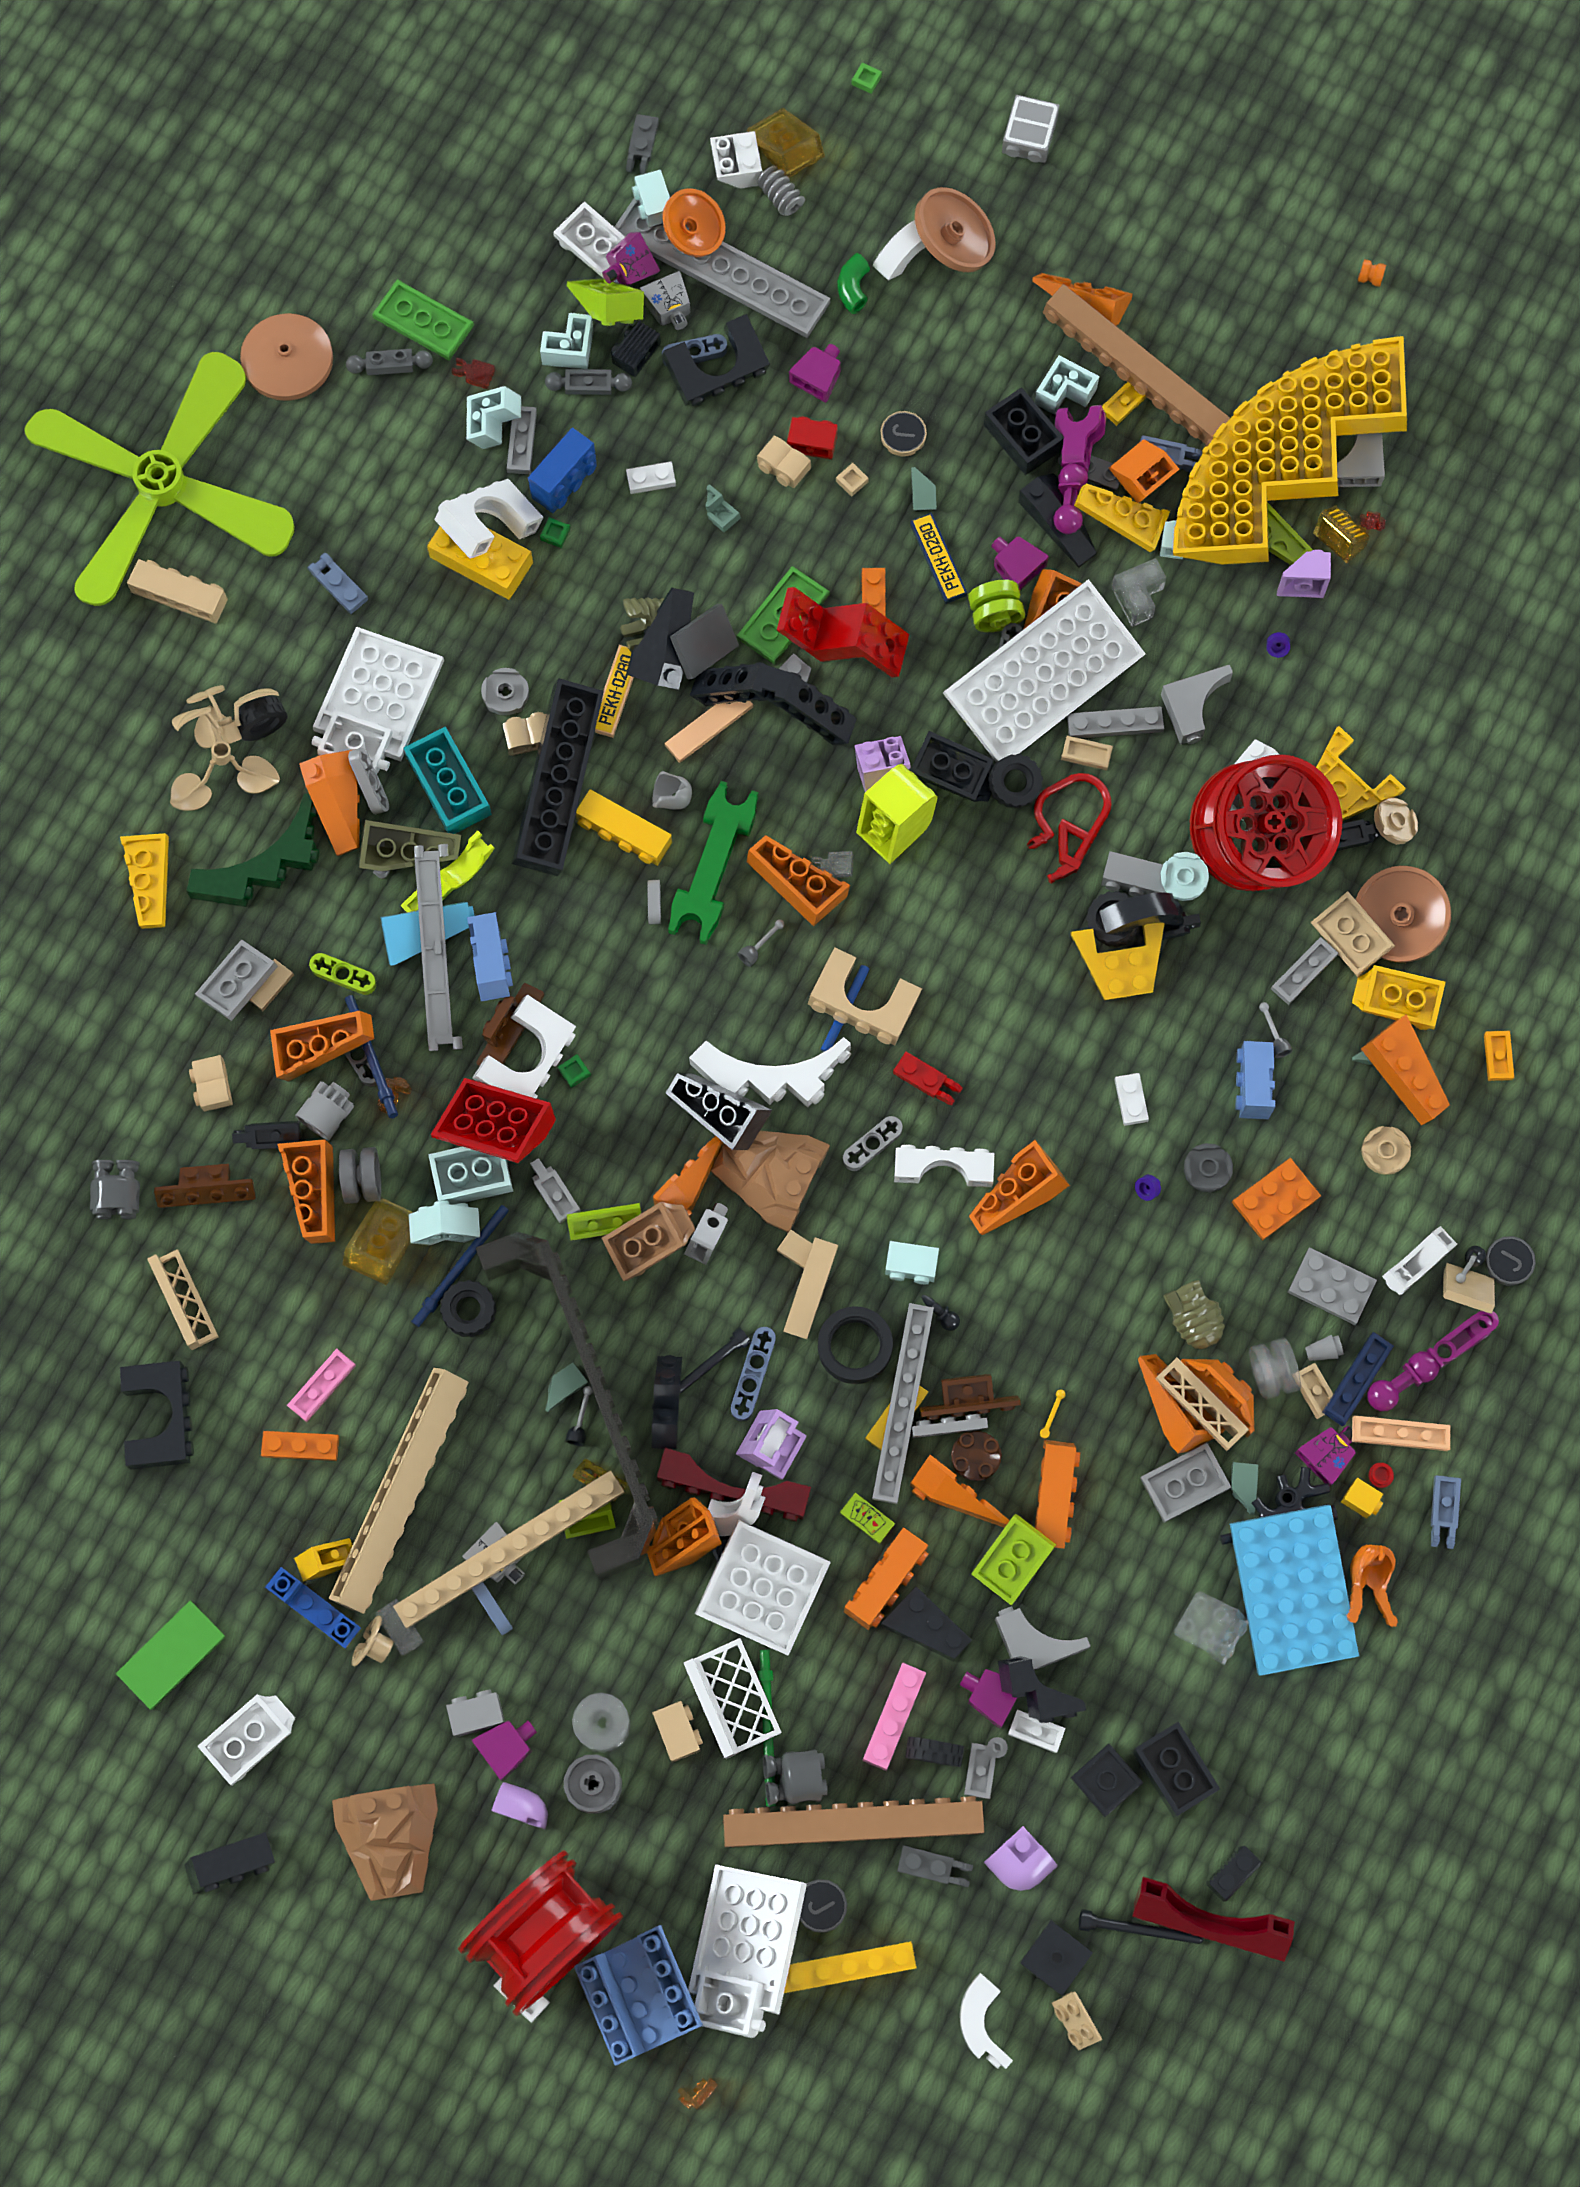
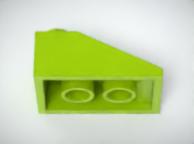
M604 278L567 281V287L593 319L601 321L602 325L612 326L618 321L624 324H632L634 320L643 319L644 291L614 281L609 284Z

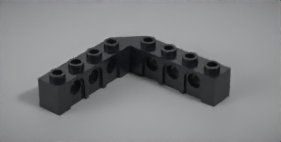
M760 662L751 665L741 664L740 666L711 667L696 676L690 693L691 697L705 706L768 700L785 710L791 717L805 724L807 728L821 735L823 739L832 745L848 744L857 720L856 717L849 713L847 708L837 705L833 702V698L823 695L816 686L802 680L799 674L774 668Z

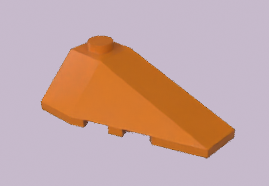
M1042 569L1033 590L1024 629L1077 589L1082 583L1055 570Z

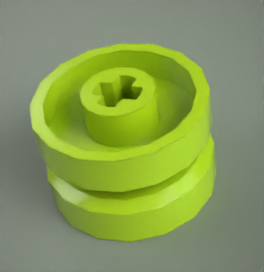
M996 580L987 582L974 588L968 594L970 609L974 612V625L978 631H1003L1006 625L1010 623L1019 624L1025 618L1023 603L1019 601V587L1015 581Z

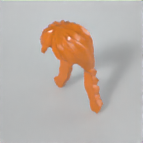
M1365 1545L1352 1558L1350 1564L1352 1580L1351 1595L1349 1596L1350 1609L1346 1615L1347 1620L1356 1623L1358 1621V1616L1362 1609L1363 1588L1367 1585L1373 1590L1375 1602L1379 1611L1383 1614L1382 1616L1385 1618L1386 1624L1391 1627L1397 1626L1398 1621L1391 1611L1386 1593L1387 1584L1395 1569L1396 1559L1393 1552L1386 1546Z

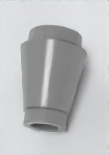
M1329 1335L1305 1347L1309 1361L1338 1359V1356L1344 1355L1338 1335L1334 1337Z

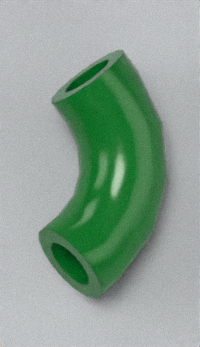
M855 253L844 264L837 281L839 297L851 314L859 312L868 301V297L860 289V281L870 272V267L859 253Z

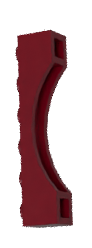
M665 1448L657 1475L658 1481L662 1482L661 1486L670 1489H676V1486L686 1488V1493L700 1496V1493L709 1494L710 1499L724 1502L725 1499L736 1501L745 1494L746 1489L731 1487L707 1475L689 1454ZM784 1481L775 1486L763 1488L761 1496H764L765 1500L760 1513L773 1515V1512L783 1514V1519L797 1522L798 1519L803 1520L811 1487Z
M1142 1877L1132 1917L1283 1962H1285L1293 1941L1295 1921L1271 1914L1249 1918L1225 1917L1212 1914L1184 1900L1169 1884Z

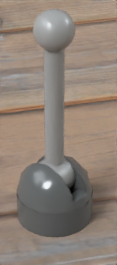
M781 919L777 920L775 926L755 946L743 947L737 953L739 959L745 965L751 967L758 959L757 950L778 929L784 927V921Z
M1266 1002L1261 1003L1259 1008L1264 1012L1275 1038L1273 1041L1274 1058L1285 1057L1292 1053V1047L1288 1040L1279 1038L1268 1011L1269 1005Z

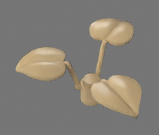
M222 685L215 686L189 697L186 701L188 704L208 697L219 718L218 724L209 713L211 711L210 707L182 713L173 718L172 724L179 731L188 721L201 715H206L216 728L217 733L220 734L222 741L231 744L242 739L237 727L241 725L239 721V707L245 702L267 695L279 696V694L273 689L265 688L255 690L240 697L234 703L235 720H232L231 716L223 718L213 695L223 692L225 688Z
M209 705L208 707L211 708L209 713L218 724L219 718L216 711ZM201 715L195 726V739L201 747L211 748L212 760H210V765L202 781L193 773H184L175 779L171 788L170 804L174 808L184 811L198 810L208 804L212 791L205 784L215 764L223 766L230 761L240 771L237 776L239 786L244 791L252 794L262 793L280 782V777L276 769L267 760L259 756H247L242 762V767L239 766L235 757L231 755L230 745L222 741L220 734L217 733L216 728L206 715Z

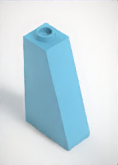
M468 902L443 906L445 939L469 928L467 917L475 915L473 906L468 907ZM418 910L380 917L389 965H396L421 952Z

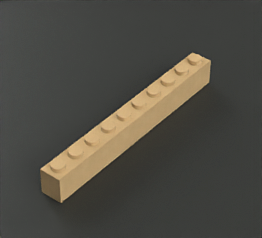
M433 1368L330 1594V1600L363 1614L370 1607L376 1586L382 1581L385 1566L393 1556L394 1546L404 1532V1524L408 1516L414 1510V1502L417 1495L424 1488L427 1473L433 1467L436 1453L446 1439L445 1433L456 1417V1409L459 1402L466 1395L468 1381L445 1369Z

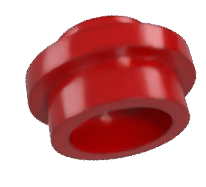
M1376 1463L1369 1469L1368 1478L1375 1487L1385 1488L1392 1483L1394 1472L1388 1464Z

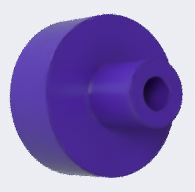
M1281 632L1271 634L1267 639L1268 653L1277 658L1287 655L1290 651L1289 637Z
M1149 1174L1139 1178L1135 1183L1137 1195L1145 1201L1154 1199L1161 1192L1160 1181Z

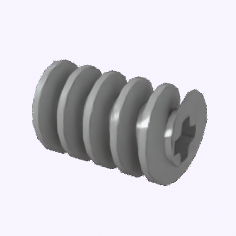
M771 166L758 178V186L762 188L764 194L768 195L769 200L778 208L780 214L789 216L804 204L805 198L804 196H799V190H794L795 185L789 183L790 179L788 176H784L783 170H777L776 166Z

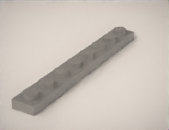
M909 1303L872 1500L893 1504L898 1502L934 1310L933 1307Z

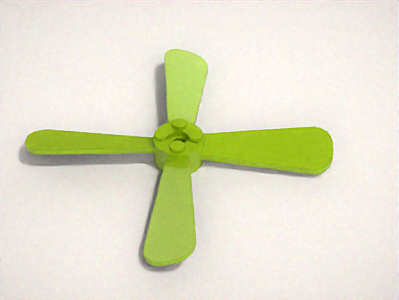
M210 352L200 359L161 450L148 451L140 457L55 409H45L37 412L26 424L25 434L32 444L134 480L139 491L138 496L77 579L75 593L80 601L93 606H101L107 604L116 596L157 506H168L178 502L265 556L273 557L280 555L288 547L294 533V521L286 509L186 477L182 470L246 384L245 372L242 366L234 359L220 352Z

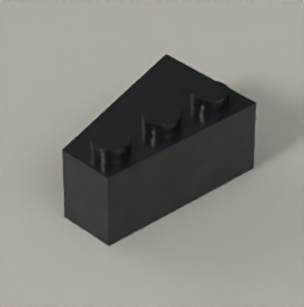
M917 1587L889 1614L880 1626L951 1661H954L972 1641Z
M264 1832L193 1856L184 1866L194 1895L205 1891V1893L214 1891L226 1882L230 1884L240 1882L245 1879V1875L253 1872L255 1876L270 1871L269 1867L275 1863L267 1834Z

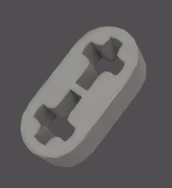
M648 880L649 924H661L660 880Z

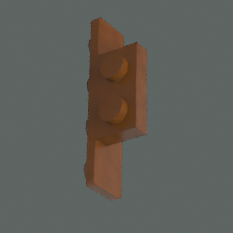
M524 983L515 998L512 996L504 997L503 1000L498 1002L494 1016L486 1022L483 1028L482 1035L488 1044L476 1062L478 1066L481 1065L487 1056H491L501 1064L505 1063L525 1029L524 1026L511 1019L512 1014L526 995L540 1003L545 996L543 991Z
M229 1164L180 1168L179 1185L154 1188L159 1208L254 1200L256 1198L252 1179L230 1181Z
M991 1374L941 1380L944 1404L919 1407L921 1417L933 1420L941 1418L942 1414H951L953 1417L966 1415L965 1412L967 1411L983 1414L990 1412L992 1408H1000L1002 1411L1013 1410L1015 1406L1021 1405V1402L1017 1395L994 1398Z

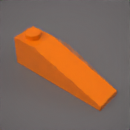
M1044 273L1034 276L1032 282L1052 296L1063 284L1066 285L1115 326L1119 325L1133 296L1131 293L1106 286L1104 289H1093L1091 283L1087 282L1071 284V280L1068 278Z
M352 750L319 755L299 764L306 788L337 856L359 848L357 803H360V795H357V779L348 758V754Z
M716 1136L713 1137L697 1154L699 1158L696 1161L690 1159L684 1165L680 1176L674 1174L653 1196L654 1206L660 1202L683 1205L691 1218L693 1215L691 1211L694 1209L724 1142Z
M1036 1140L1013 1157L1011 1160L1012 1164L1005 1174L1001 1173L997 1178L999 1182L991 1192L984 1195L969 1215L981 1235L1050 1201L1070 1186L1058 1167Z
M1156 1354L1140 1356L1138 1362L1163 1433L1169 1440L1170 1446L1177 1453L1192 1451L1212 1440L1213 1437L1155 1379L1168 1366ZM1169 1373L1164 1377L1170 1385H1180ZM1184 1390V1398L1188 1403H1198ZM1202 1408V1416L1206 1421H1216ZM1220 1426V1432L1222 1434L1225 1431V1429L1222 1426Z
M931 1455L911 1481L912 1493L921 1500L926 1498L930 1502L1004 1528L1010 1521L986 1500L981 1499L979 1501L976 1499L978 1495L969 1485L958 1484L956 1482L957 1475Z

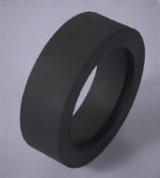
M859 1306L840 1309L824 1322L818 1337L819 1358L826 1371L839 1381L849 1384L869 1382L886 1369L891 1359L893 1339L890 1328L885 1320L873 1310ZM847 1323H863L872 1328L878 1336L880 1342L879 1353L875 1360L865 1367H846L835 1359L831 1351L830 1344L834 1333Z

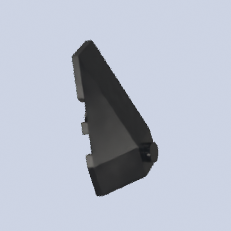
M1054 473L1039 476L1020 490L1018 503L1075 565L1080 568L1097 554L1084 523H1082L1079 530L1072 534H1063L1056 529L1053 517L1056 510L1063 506L1064 496L1058 488L1060 484L1059 479Z
M671 587L658 608L657 616L651 626H647L644 633L646 634L639 645L636 644L627 668V675L658 686L679 690L684 670L670 636L691 622L694 592Z

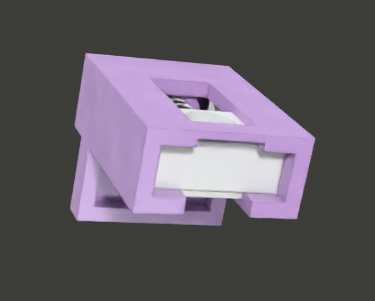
M780 1410L759 1411L736 1455L754 1466L764 1469L775 1477L783 1479L807 1435L795 1429L798 1421Z

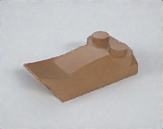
M660 1202L602 1237V1240L622 1280L629 1281L634 1277L642 1275L645 1270L684 1247L695 1231V1226L683 1205Z

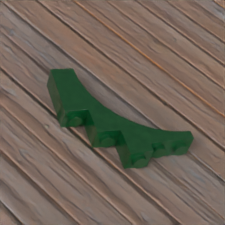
M304 793L299 810L290 827L278 841L263 853L231 867L211 870L191 869L187 886L189 897L195 900L247 907L248 900L253 898L254 886L252 885L280 889L281 881L284 882L286 879V867L312 871L314 863H317L319 859V849L316 848L312 840L315 830L312 823L314 817L317 818L318 812L310 795Z

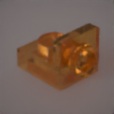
M400 1077L385 1079L388 1087L392 1089L395 1098L393 1101L395 1106L399 1096L396 1093L397 1091L411 1094L412 1089L407 1080ZM379 1099L377 1104L379 1110L387 1113L384 1104Z
M703 2078L693 2089L696 2093L694 2097L683 2087H680L677 2092L681 2096L678 2099L689 2110L692 2107L697 2110L719 2084L712 2078L708 2081Z

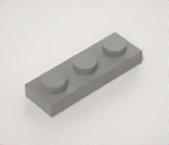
M521 406V418L512 420L507 473L531 474L537 417L536 407Z
M1320 937L1271 987V990L1289 1005L1337 957L1338 952Z
M980 1414L967 1415L966 1420L956 1421V1417L942 1418L941 1423L931 1424V1420L917 1421L916 1426L911 1427L912 1438L986 1430L988 1423L987 1418H981Z

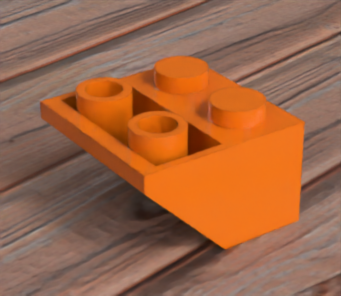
M1143 439L1109 467V470L1137 503H1140L1173 476L1179 468L1164 450Z

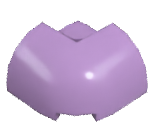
M506 1782L502 1783L492 1811L545 1829L548 1813L542 1799L527 1789Z
M1021 1827L984 1862L1008 1888L1019 1891L1029 1890L1038 1885L1057 1867V1864L1042 1845L1040 1846L1024 1827Z

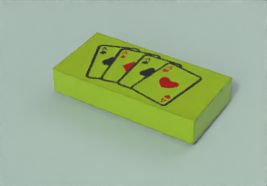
M857 1493L851 1497L840 1512L842 1516L878 1544L884 1540L895 1525L892 1520Z

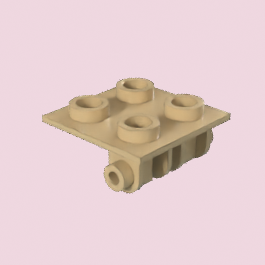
M1070 1992L1052 2003L1057 2018L1063 2022L1071 2043L1078 2050L1102 2040L1076 1992Z

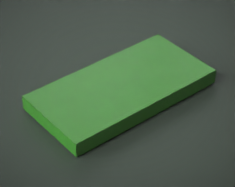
M398 279L372 314L373 318L449 361L474 327L473 321Z
M793 566L737 634L739 641L773 664L778 661L792 643L791 640L776 631L787 588L796 587L820 606L830 595L829 590Z
M190 1600L116 1675L150 1710H153L226 1636Z

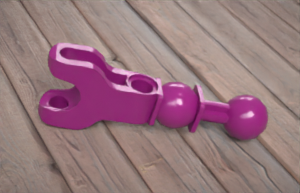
M1102 405L1091 406L1087 417L1078 422L1073 421L1068 408H1059L1056 413L1055 427L1064 437L1061 462L1063 469L1059 474L1060 484L1058 485L1060 492L1064 496L1063 506L1056 510L1053 519L1056 529L1063 534L1075 533L1081 528L1083 523L1082 513L1074 504L1081 487L1088 482L1087 473L1092 447L1105 434L1106 414Z
M1480 1310L1438 1341L1433 1348L1430 1347L1427 1351H1419L1413 1354L1408 1363L1403 1365V1373L1391 1381L1378 1380L1369 1387L1367 1399L1370 1405L1378 1411H1389L1397 1405L1399 1393L1413 1383L1416 1387H1419L1424 1382L1434 1380L1444 1365L1449 1364L1492 1333L1499 1324L1497 1314L1494 1311L1487 1313ZM1479 1322H1483L1486 1328H1482ZM1439 1347H1446L1450 1352L1449 1358H1441L1438 1355L1437 1349Z

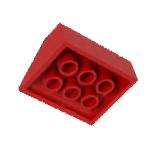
M464 1078L431 1133V1137L519 1163L545 1140L556 1118L550 1102Z

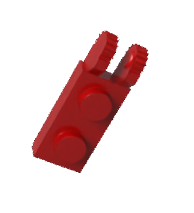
M908 1052L904 1053L893 1070L894 1075L932 1098L936 1097L948 1105H952L955 1100L949 1094L940 1091L942 1085L957 1093H960L963 1089L961 1085L947 1078L945 1074Z

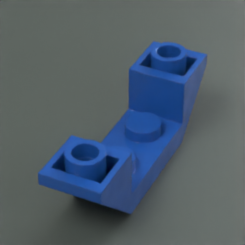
M282 1567L265 1587L345 1649L361 1629V1627Z

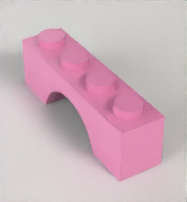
M902 1663L864 1755V1762L887 1771L926 1672Z

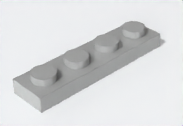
M1162 707L1070 713L1067 716L1069 736L1076 738L1164 731Z

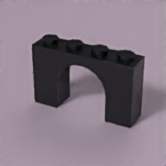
M747 314L725 324L724 330L734 349L736 362L735 366L724 375L711 376L699 370L685 341L663 351L662 357L685 406L692 404V406L699 405L705 401V397L711 394L713 397L719 396L729 386L739 387L746 383L745 379L752 376L756 379L767 373L766 370L770 365L769 360Z
M180 1360L120 1367L121 1392L126 1396L149 1393L162 1394L168 1397L173 1409L172 1420L162 1434L153 1438L124 1441L125 1466L132 1470L190 1463V1456L194 1455L193 1442L189 1441L188 1431H192L191 1416H187V1407L191 1405L189 1391L186 1392L185 1382H189L188 1368L184 1367Z

